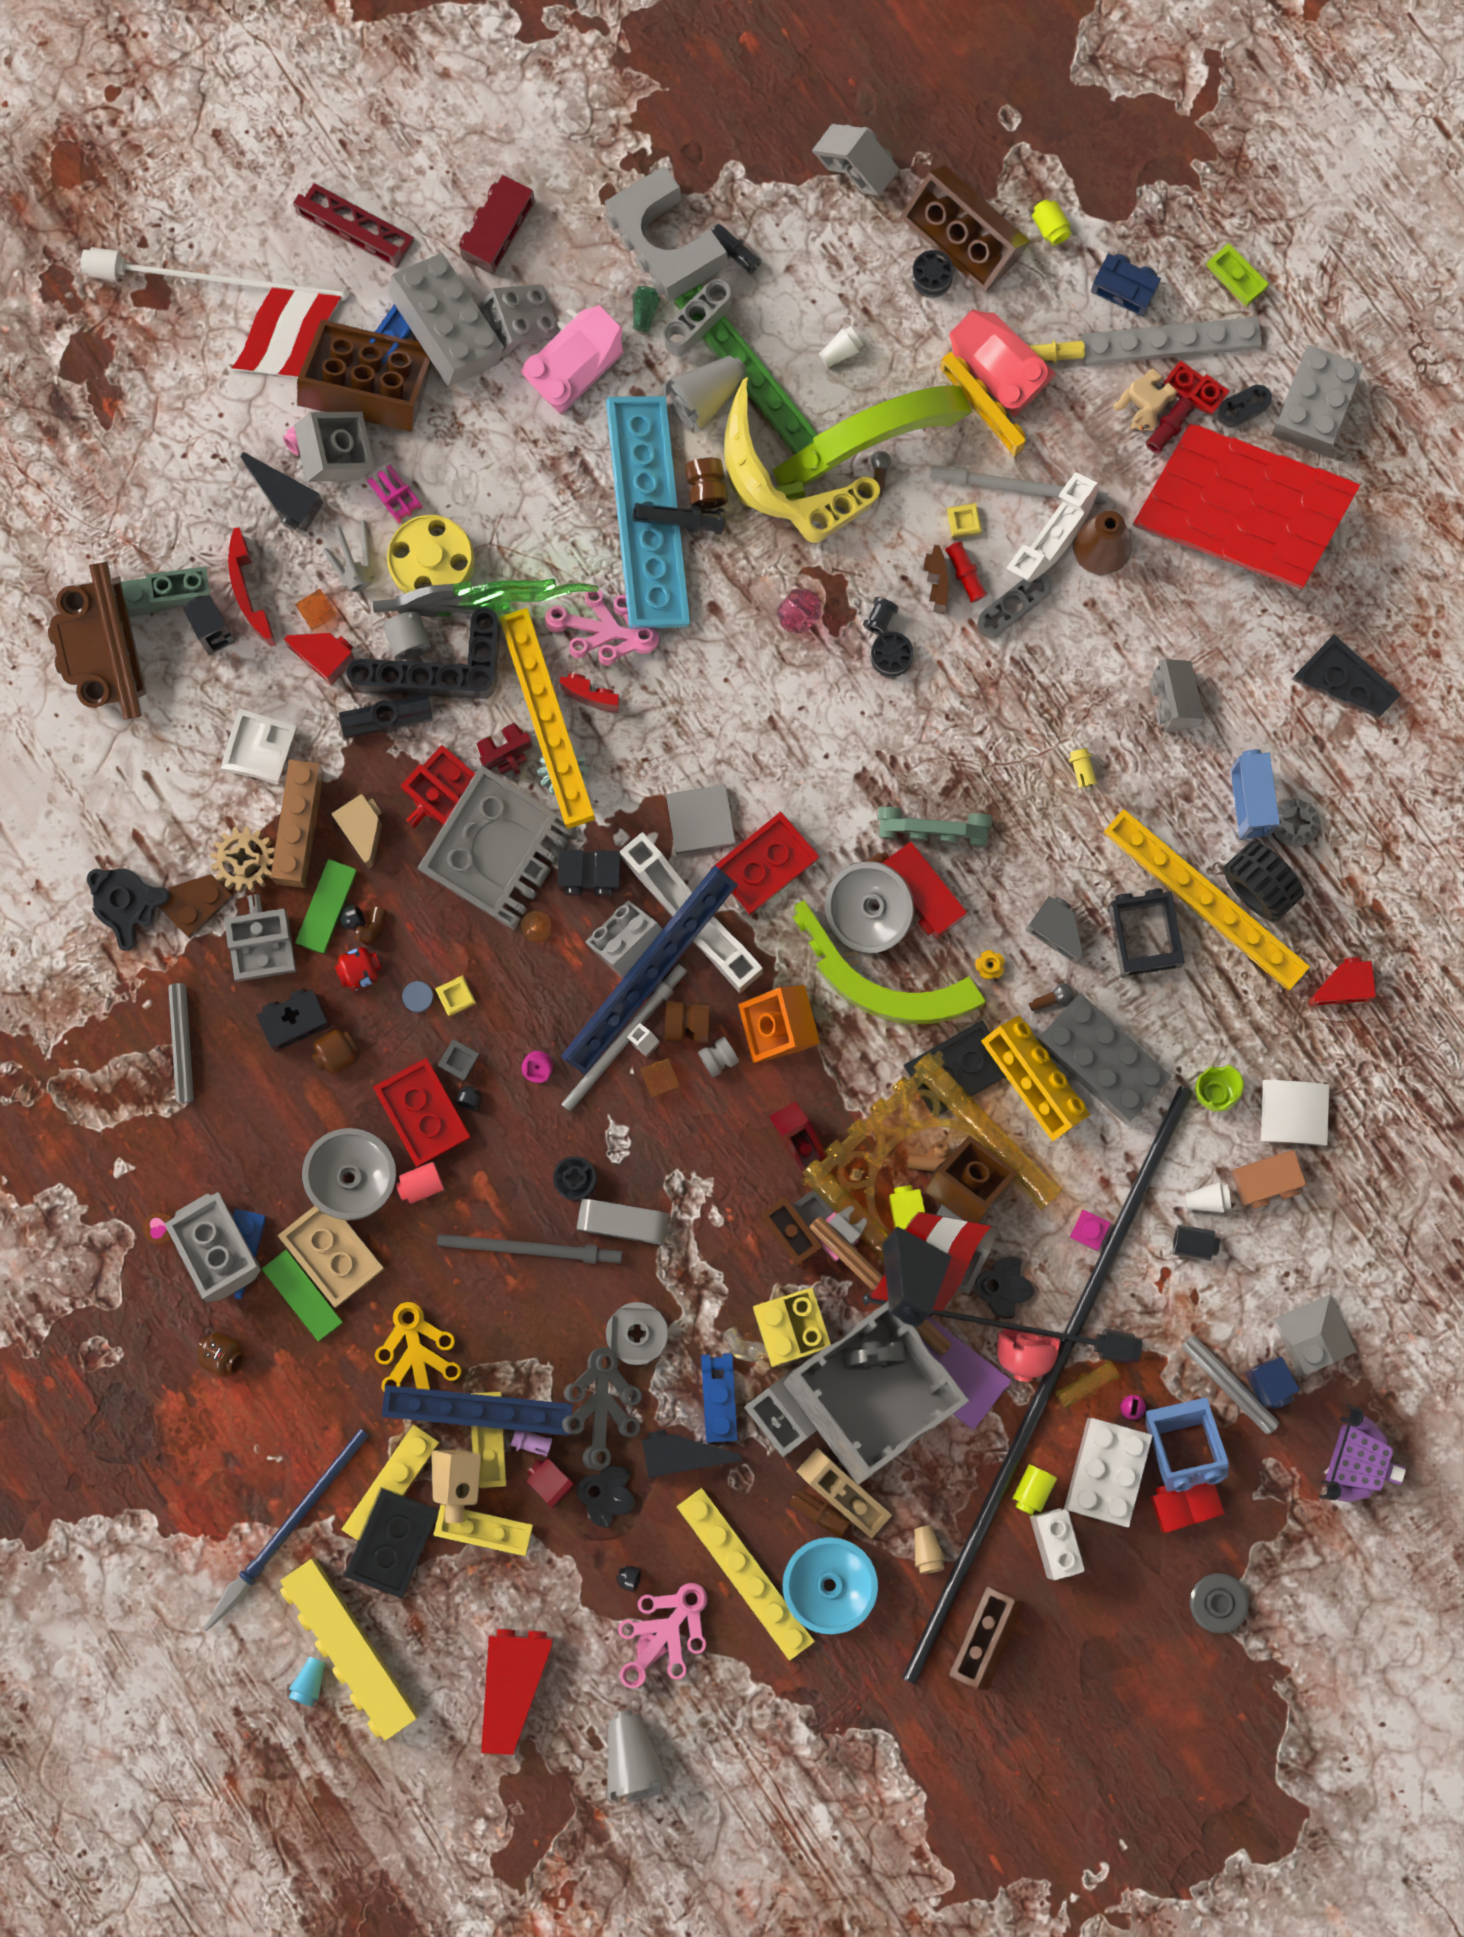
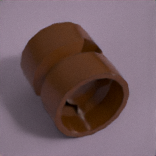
M714 457L699 458L685 465L687 484L691 485V490L688 491L690 507L695 505L699 506L700 509L710 510L722 507L728 503L726 484L721 482L725 478L721 459Z
M667 1001L665 1041L682 1042L685 1037H688L691 1042L708 1043L710 1003L693 1002L690 1007H687L684 1002Z

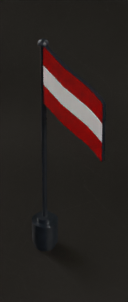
M918 1211L906 1226L905 1230L952 1256L931 1315L1094 1345V1352H1098L1099 1359L1128 1365L1131 1362L1138 1363L1142 1351V1339L1135 1337L1133 1333L1105 1328L1102 1334L1098 1333L1096 1338L1092 1339L944 1311V1308L960 1286L976 1247L992 1225ZM885 1273L871 1294L866 1293L862 1297V1302L868 1306V1303L884 1305L888 1302Z

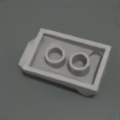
M219 1192L214 1195L205 1194L178 1210L175 1217L165 1223L179 1254L205 1302L226 1298L251 1283L261 1271L258 1261L253 1256Z

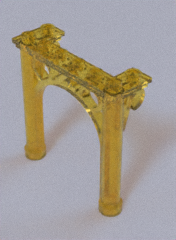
M940 1051L934 1056L928 1052L915 1064L913 1068L917 1072L909 1080L903 1076L891 1087L895 1093L887 1101L881 1097L869 1108L872 1115L865 1122L859 1118L846 1130L850 1136L841 1143L837 1139L824 1151L828 1155L827 1158L821 1163L815 1159L802 1172L805 1178L801 1183L813 1189L834 1212L840 1213L849 1206L855 1208L849 1215L848 1223L850 1225L859 1223L863 1218L867 1219V1224L859 1239L883 1264L882 1245L891 1232L882 1223L876 1210L874 1201L875 1180L879 1168L888 1153L900 1141L918 1131L945 1127L970 1135L1019 1172L1014 1182L1033 1200L1040 1210L1044 1209L1063 1190L1055 1180L1052 1182L942 1067L945 1061L941 1058L943 1054ZM924 1083L930 1090H917V1088ZM924 1096L929 1098L933 1103L930 1119L924 1121L912 1119L908 1111L909 1105L918 1097ZM940 1101L961 1122L950 1119H938L941 1107ZM903 1104L901 1109L902 1117L907 1124L912 1126L905 1129L902 1124L898 1127L890 1128L883 1125L882 1122L899 1105ZM872 1131L877 1139L876 1148L873 1153L877 1154V1157L874 1161L871 1155L866 1152L852 1151ZM885 1135H886V1136H894V1137L885 1145V1142H886V1141H885ZM854 1158H863L869 1166L867 1179L856 1183L848 1181L844 1176V1167ZM836 1165H838V1179L830 1172ZM847 1188L853 1190L866 1188L867 1210Z

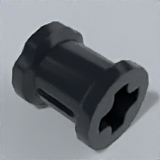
M875 597L872 612L868 620H864L863 626L868 631L881 635L889 632L887 627L893 614L898 612L899 607L887 599Z

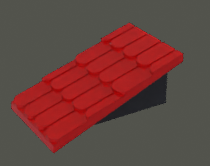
M1189 424L1132 526L1302 590L1361 484L1321 468L1316 469L1284 455L1274 454L1234 437L1230 438L1202 426Z

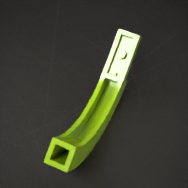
M937 386L910 392L867 408L812 438L814 441L812 444L772 469L779 486L802 481L803 487H805L840 463L878 443L922 428L934 426L950 427L973 411L961 386Z
M805 900L794 906L795 915L792 916L794 923L800 932L806 930L812 939L808 944L818 958L822 955L824 958L816 963L817 971L837 994L860 1010L892 1022L933 1024L957 1019L984 1006L986 1001L970 976L946 988L922 993L894 991L872 983L853 970L841 957Z

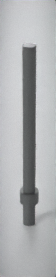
M438 1234L437 1246L579 1259L589 1264H596L597 1261L621 1263L622 1251L598 1249L596 1245H585L584 1248Z

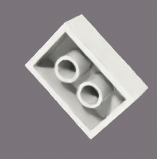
M1088 1418L1064 1509L1108 1523L1129 1527L1152 1435L1094 1418Z

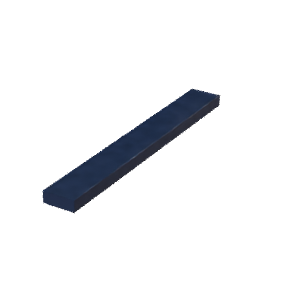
M713 866L564 1051L561 1057L566 1062L586 1075L738 884L718 867Z

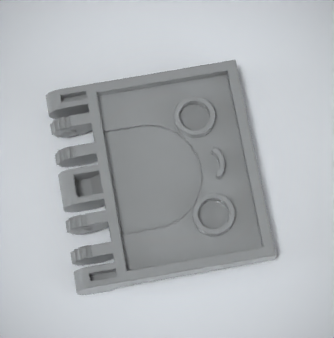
M479 766L417 870L494 917L503 925L515 930L521 919L502 906L505 904L521 915H524L527 909L520 902L508 897L511 891L515 888L523 896L534 899L537 893L518 881L519 878L522 877L531 884L541 888L551 868L534 858V853L555 864L558 859L557 856L550 850L540 846L542 840L546 837L556 846L565 848L568 843L567 840L550 830V827L571 838L577 827L567 829L562 816L484 766Z

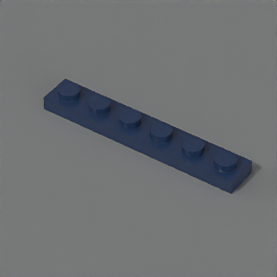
M385 1385L382 1417L570 1436V1434L564 1431L562 1423L566 1416L572 1415L573 1404Z

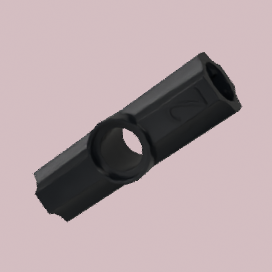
M428 694L396 701L380 700L372 706L339 712V719L344 739L377 732L392 733L401 727L433 721V715ZM391 711L394 713L390 721H379V716L382 712Z

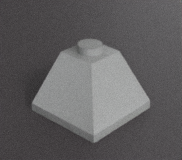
M1331 1295L1273 1319L1298 1376L1312 1373L1356 1352Z

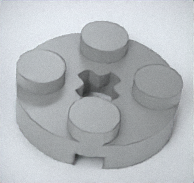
M633 1302L622 1306L609 1319L606 1327V1341L609 1348L615 1352L617 1358L624 1363L644 1365L658 1358L666 1347L668 1327L660 1312L646 1303ZM635 1325H640L641 1330L646 1331V1337H642L639 1343H634L633 1337H628V1332L634 1330Z

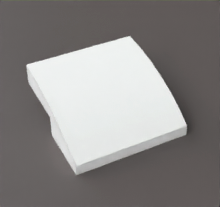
M1263 1080L1261 1141L1280 1144L1295 1143L1326 1146L1328 1141L1329 1084Z

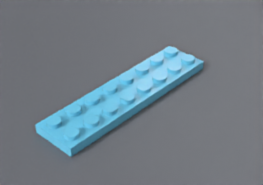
M666 396L608 397L606 409L629 629L688 627L690 619L680 526L633 522L635 503L678 508Z

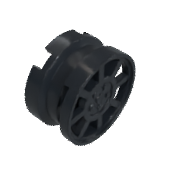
M928 250L921 253L915 259L911 280L914 289L920 295L936 298L944 295L949 290L954 273V266L949 256L938 250Z
M886 632L878 636L871 649L870 660L873 669L885 678H896L902 674L904 675L909 670L913 658V646L910 640L899 632Z
M571 1156L558 1163L553 1173V1182L556 1190L563 1198L577 1202L587 1199L595 1191L597 1174L588 1160L578 1156Z

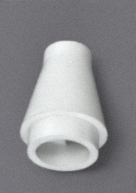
M849 326L845 330L841 329L818 355L829 368L859 353L858 349L864 345L855 331Z
M1220 1182L1192 1192H1185L1188 1211L1199 1210L1224 1213V1209H1231L1228 1184L1220 1185Z

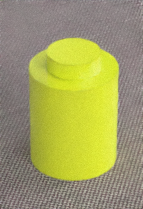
M1029 1464L1013 1496V1499L1018 1501L1016 1508L1030 1515H1033L1035 1510L1041 1512L1057 1478Z

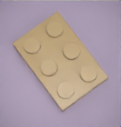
M315 1206L278 1235L335 1308H338L385 1270L346 1220L330 1217Z

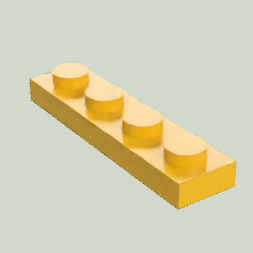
M951 351L941 359L940 370L953 385L961 386L968 403L1015 457L1024 450L1026 436L1022 428L1017 423L1012 424L1006 417L1007 413L1004 407L998 401L993 402L987 394L988 390L980 379L975 380L971 376L968 365L961 357L956 358Z

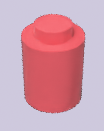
M434 1162L399 1175L400 1182L395 1184L401 1200L408 1199L410 1204L445 1190Z

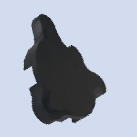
M93 869L87 875V883L90 887L91 895H93L94 908L92 910L95 916L114 931L118 946L122 951L133 950L137 943L135 929L137 924L143 927H151L154 924L156 908L167 904L171 900L170 890L164 887L156 888L151 886L140 874L130 869Z

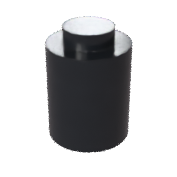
M1177 1224L1173 1239V1255L1211 1261L1212 1255H1218L1220 1238L1215 1237V1230Z

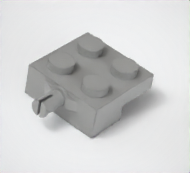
M255 894L254 897L252 895L247 896L250 914L224 918L227 943L231 952L234 980L236 982L297 972L288 912L285 909L262 912L261 896L259 894Z

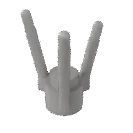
M361 521L364 566H362L361 562H354L340 526H336L335 530L348 563L344 567L345 573L328 548H325L323 552L341 579L343 588L348 587L350 592L363 590L372 584L370 579L375 577L371 568L366 521Z

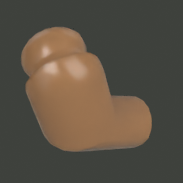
M938 1141L925 1155L909 1153L907 1168L936 1171L950 1157L949 1144L945 1141Z

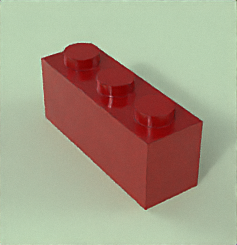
M911 841L882 862V864L896 870L907 882L913 895L914 912L920 918L918 924L927 936L932 934L937 940L966 917V910Z

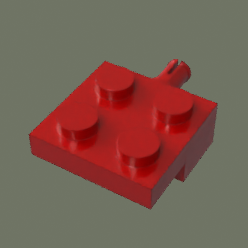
M443 745L423 765L420 764L400 785L402 791L417 806V809L405 820L414 829L425 816L435 819L443 826L475 775L469 767Z

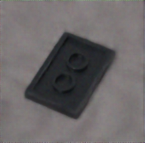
M983 1020L903 1065L933 1119L1006 1078L1003 1071L981 1042L990 1034Z
M380 1486L344 1571V1577L403 1598L437 1518L439 1509Z

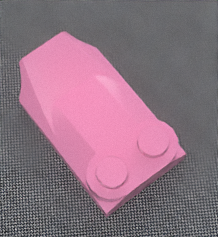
M600 305L584 309L537 355L529 357L520 372L545 400L563 415L625 353L621 342L623 329Z

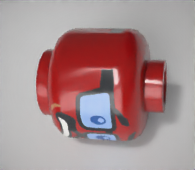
M359 947L340 955L335 969L344 988L348 986L352 991H357L376 983L379 977L377 971L382 969L376 952L370 954L365 947Z

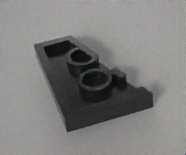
M1334 634L1292 678L1296 682L1377 718H1380L1401 695Z

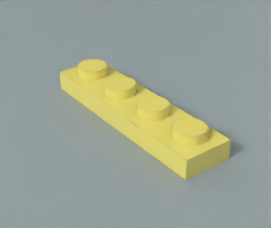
M413 1425L341 1530L358 1541L380 1486L404 1495L431 1457L432 1450H435L440 1442L416 1425Z

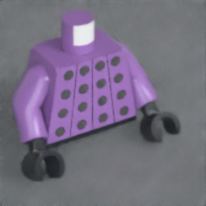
M1347 1404L1346 1407L1351 1411L1349 1418L1340 1417L1341 1422L1349 1425L1341 1426L1326 1479L1320 1482L1327 1486V1493L1319 1495L1320 1499L1353 1502L1369 1498L1373 1491H1381L1384 1480L1398 1485L1403 1481L1406 1468L1390 1462L1393 1448L1387 1445V1437L1372 1420L1364 1415L1360 1408Z

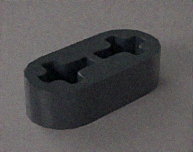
M1257 384L1226 398L1218 409L1217 416L1220 423L1226 427H1236L1263 414L1272 402L1271 391L1266 386ZM1254 394L1257 397H1264L1262 405L1258 402L1250 405L1248 403L1252 401ZM1228 407H1230L1231 410H1235L1239 407L1242 408L1237 412L1236 418H1234L1232 415L1227 416L1225 414Z

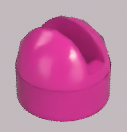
M1129 1395L1122 1400L1120 1411L1125 1418L1137 1420L1145 1414L1146 1404L1140 1396ZM1133 1399L1138 1400L1136 1414L1130 1415Z

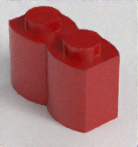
M1202 1483L1194 1485L1191 1489L1183 1492L1175 1490L1167 1492L1164 1485L1155 1488L1157 1495L1150 1497L1162 1533L1225 1514L1215 1484Z

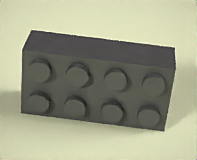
M1081 993L1037 1039L1058 1064L1125 1125L1141 1111L1172 1077Z

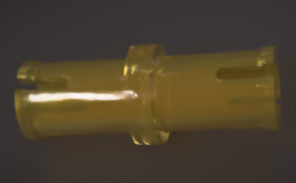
M1107 1361L1104 1365L1088 1374L1082 1373L1078 1376V1380L1056 1391V1395L1062 1406L1067 1409L1088 1395L1090 1397L1096 1395V1390L1120 1377L1112 1362Z

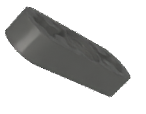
M1043 573L1033 580L1036 584L1040 581L1043 583L1042 592L1035 590L1029 595L1028 599L1025 593L1031 589L1032 582L1022 579L987 607L978 618L977 628L980 634L986 638L999 636L1048 596L1051 588L1049 577ZM1009 598H1018L1022 602V609L1018 612L1009 611L1005 605ZM999 607L1003 616L998 619L996 623L997 628L994 629L992 626L986 628V618L988 617L990 620L996 618L999 615V610L997 609Z

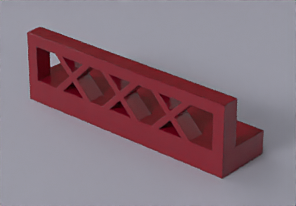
M314 182L305 196L298 193L293 201L295 211L300 217L396 269L415 240L414 236ZM316 194H319L328 200L329 207L325 208L312 200ZM347 209L352 212L354 221H349L335 212ZM373 223L378 227L379 234L375 235L360 226ZM397 236L404 240L399 248L385 239Z

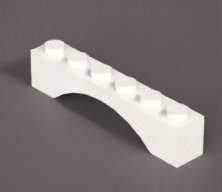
M642 832L619 851L620 857L673 917L692 894V891L672 868L663 854ZM714 916L693 940L739 994L763 974L761 965Z

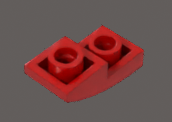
M1181 360L1162 384V387L1169 383L1177 391L1176 397L1188 399L1195 408L1210 415L1216 411L1230 392V390L1208 374H1205L1203 377Z
M572 673L568 674V677L560 676L561 690L570 697L599 710L619 713V694H614L613 690L598 688L596 692L591 691L590 679H586L581 674Z

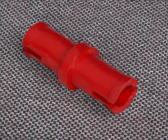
M959 541L948 546L945 552L948 554L956 571L954 575L957 580L961 581L970 599V603L977 602L986 597L988 593L977 574L978 568L976 564H972L963 546V542Z

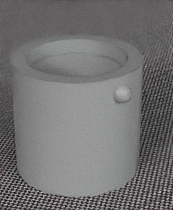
M419 612L402 613L384 622L383 627L395 660H409L430 650L431 645Z

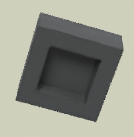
M453 1039L441 1058L438 1067L466 1081L480 1054Z
M816 1188L792 1205L808 1228L816 1218L823 1217L826 1220L834 1213Z

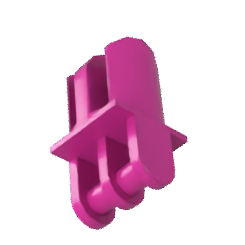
M389 464L386 466V469L399 486L398 489L394 487L382 470L376 473V475L390 494L388 497L372 477L367 480V483L385 505L387 512L391 514L397 524L402 523V518L406 515L408 517L412 516V511L416 508L422 509L423 506L411 491L409 485L404 483L392 465ZM410 497L412 501L405 504L403 501ZM400 505L401 509L395 512L393 508Z

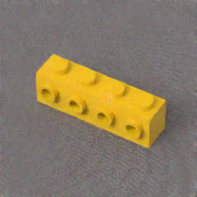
M1020 1015L1000 1025L981 1040L1052 1142L1091 1115L1086 1109L1084 1102L1076 1095L1064 1074L1056 1067L1049 1057L1047 1050L1042 1047L1029 1025L1024 1022Z

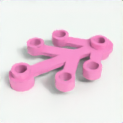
M590 588L586 591L585 604L593 609L600 621L568 614V611L562 606H553L545 614V625L551 632L560 633L571 627L596 633L586 639L578 637L570 641L569 652L574 658H583L587 652L615 638L625 640L615 647L612 645L600 647L598 652L599 662L609 666L615 663L616 659L634 650L640 654H648L659 643V635L654 628L629 629L619 626L603 603V593L597 588ZM619 595L614 600V611L616 614L623 616L629 626L627 607L621 608L618 606L620 603L627 604L626 595ZM591 596H596V597H598L599 599L596 600V601H593V600H590L589 597H591ZM553 615H561L562 617L554 618ZM640 636H647V637H649V638L646 639V640H643V639H641V638H639V637H640ZM578 645L582 646L583 649L575 650L573 647ZM604 653H611L612 656L609 657V658H606V657L603 656V654H604Z
M688 1583L683 1585L676 1595L659 1597L644 1595L638 1601V1609L644 1614H650L659 1608H677L667 1619L642 1622L624 1620L619 1624L618 1633L623 1639H631L635 1635L657 1633L635 1662L627 1663L622 1667L620 1680L626 1687L637 1688L642 1685L645 1680L644 1670L666 1642H668L670 1660L667 1667L668 1675L672 1679H681L685 1676L687 1669L686 1665L682 1662L679 1625L687 1616L690 1631L687 1648L693 1654L702 1653L706 1648V1641L702 1637L700 1612L707 1604V1594L703 1587L695 1583ZM694 1593L697 1596V1603L695 1605H688L685 1598L687 1594ZM645 1598L653 1601V1608L649 1611L644 1610L641 1606V1602ZM626 1623L631 1624L634 1628L630 1636H625L621 1631L622 1626ZM694 1638H699L702 1641V1648L698 1651L693 1650L690 1645ZM675 1663L680 1664L683 1668V1672L679 1676H674L671 1673V1667ZM629 1669L638 1671L639 1676L636 1681L631 1682L627 1679L626 1673Z

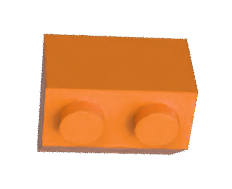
M805 985L779 987L738 1004L753 1063L797 1053L820 1044Z

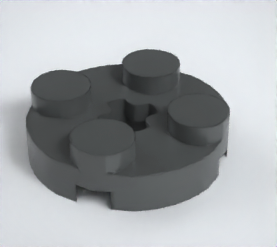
M879 1341L866 1342L862 1344V1350H860V1347L843 1348L841 1351L844 1368L846 1370H870L871 1367L876 1366L887 1368L904 1364V1342L885 1344L886 1347H882Z

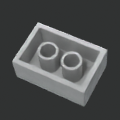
M1307 345L1271 436L1327 457L1334 444L1364 365Z

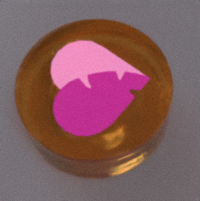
M154 1213L148 1216L143 1224L145 1237L155 1244L169 1242L172 1238L165 1223L172 1218L164 1213Z

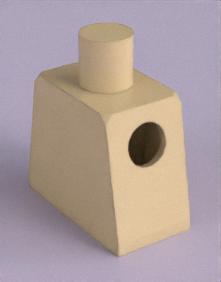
M432 1450L433 1500L445 1505V1522L463 1523L464 1505H475L477 1503L481 1454L465 1450Z

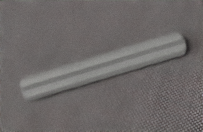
M175 983L168 987L176 1101L185 1104L191 1103L194 1100L187 992L184 984Z
M1196 1336L1189 1337L1183 1343L1182 1348L1266 1434L1272 1433L1278 1427L1279 1422Z

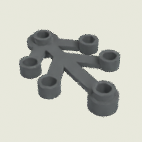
M600 1347L592 1351L587 1362L588 1369L574 1383L568 1384L564 1389L566 1400L569 1402H580L585 1398V1389L596 1380L595 1392L572 1415L566 1416L562 1423L566 1433L578 1434L584 1428V1421L594 1412L593 1442L583 1453L584 1465L590 1470H603L609 1465L611 1460L610 1452L606 1448L607 1413L619 1426V1432L622 1436L634 1437L640 1431L639 1422L635 1418H628L609 1394V1381L620 1393V1399L625 1405H637L642 1397L641 1391L637 1387H630L618 1372L617 1356L613 1350L607 1347ZM604 1357L607 1360L606 1368H603L601 1364ZM574 1387L578 1390L576 1398L572 1396V1389ZM630 1390L634 1394V1398L632 1401H629L628 1399V1393ZM572 1419L576 1421V1428L574 1430L570 1427ZM628 1422L632 1424V1430L630 1433H628L626 1430V1425ZM599 1452L602 1453L601 1463L597 1461V1454Z

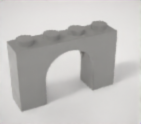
M662 166L606 200L607 214L604 216L611 229H618L620 232V240L628 252L632 250L637 256L635 260L643 273L648 272L652 277L650 280L657 294H664L670 303L729 267L726 250L711 230L689 244L674 250L657 248L645 239L646 229L655 218L682 203L679 185L667 168Z

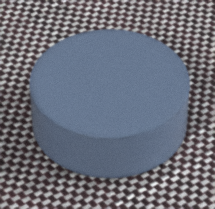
M415 981L405 987L402 999L410 1011L422 1013L432 1006L434 995L426 983Z

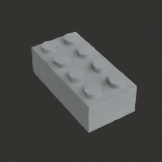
M443 252L392 274L387 293L448 387L498 365L504 347Z

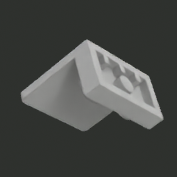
M541 284L493 288L478 305L479 310L504 347L500 358L507 357L519 343L549 341L560 333L545 289Z

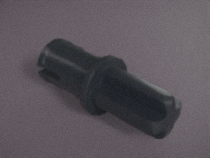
M717 224L711 229L726 250L727 258H733L749 274H752L757 269L750 262L755 266L761 264L762 259L758 258L744 245L743 239L738 240L721 224Z

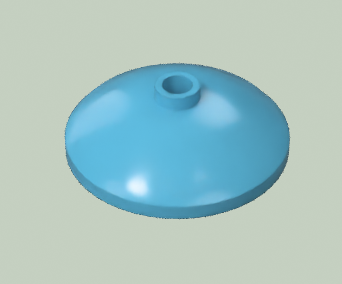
M832 1537L820 1538L805 1544L792 1556L784 1572L783 1594L789 1611L800 1624L817 1633L839 1634L855 1628L869 1615L877 1597L878 1582L872 1562L859 1547L843 1539ZM833 1579L836 1583L835 1589L832 1591L825 1590L823 1586L825 1580Z

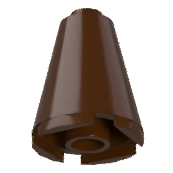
M1109 510L1085 521L1074 538L1072 546L1076 560L1082 568L1096 575H1106L1107 573L1120 570L1127 563L1132 552V539L1123 517L1119 513Z

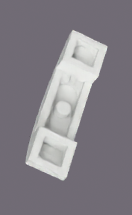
M1075 472L1058 495L1062 500L1059 508L1031 547L1023 544L1006 569L1028 582H1032L1047 571L1066 551L1084 524L1095 501L1099 484Z

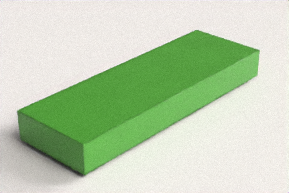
M328 859L295 942L296 945L323 955L326 954L357 875V869Z
M288 1250L282 1252L262 1268L318 1342L344 1323Z

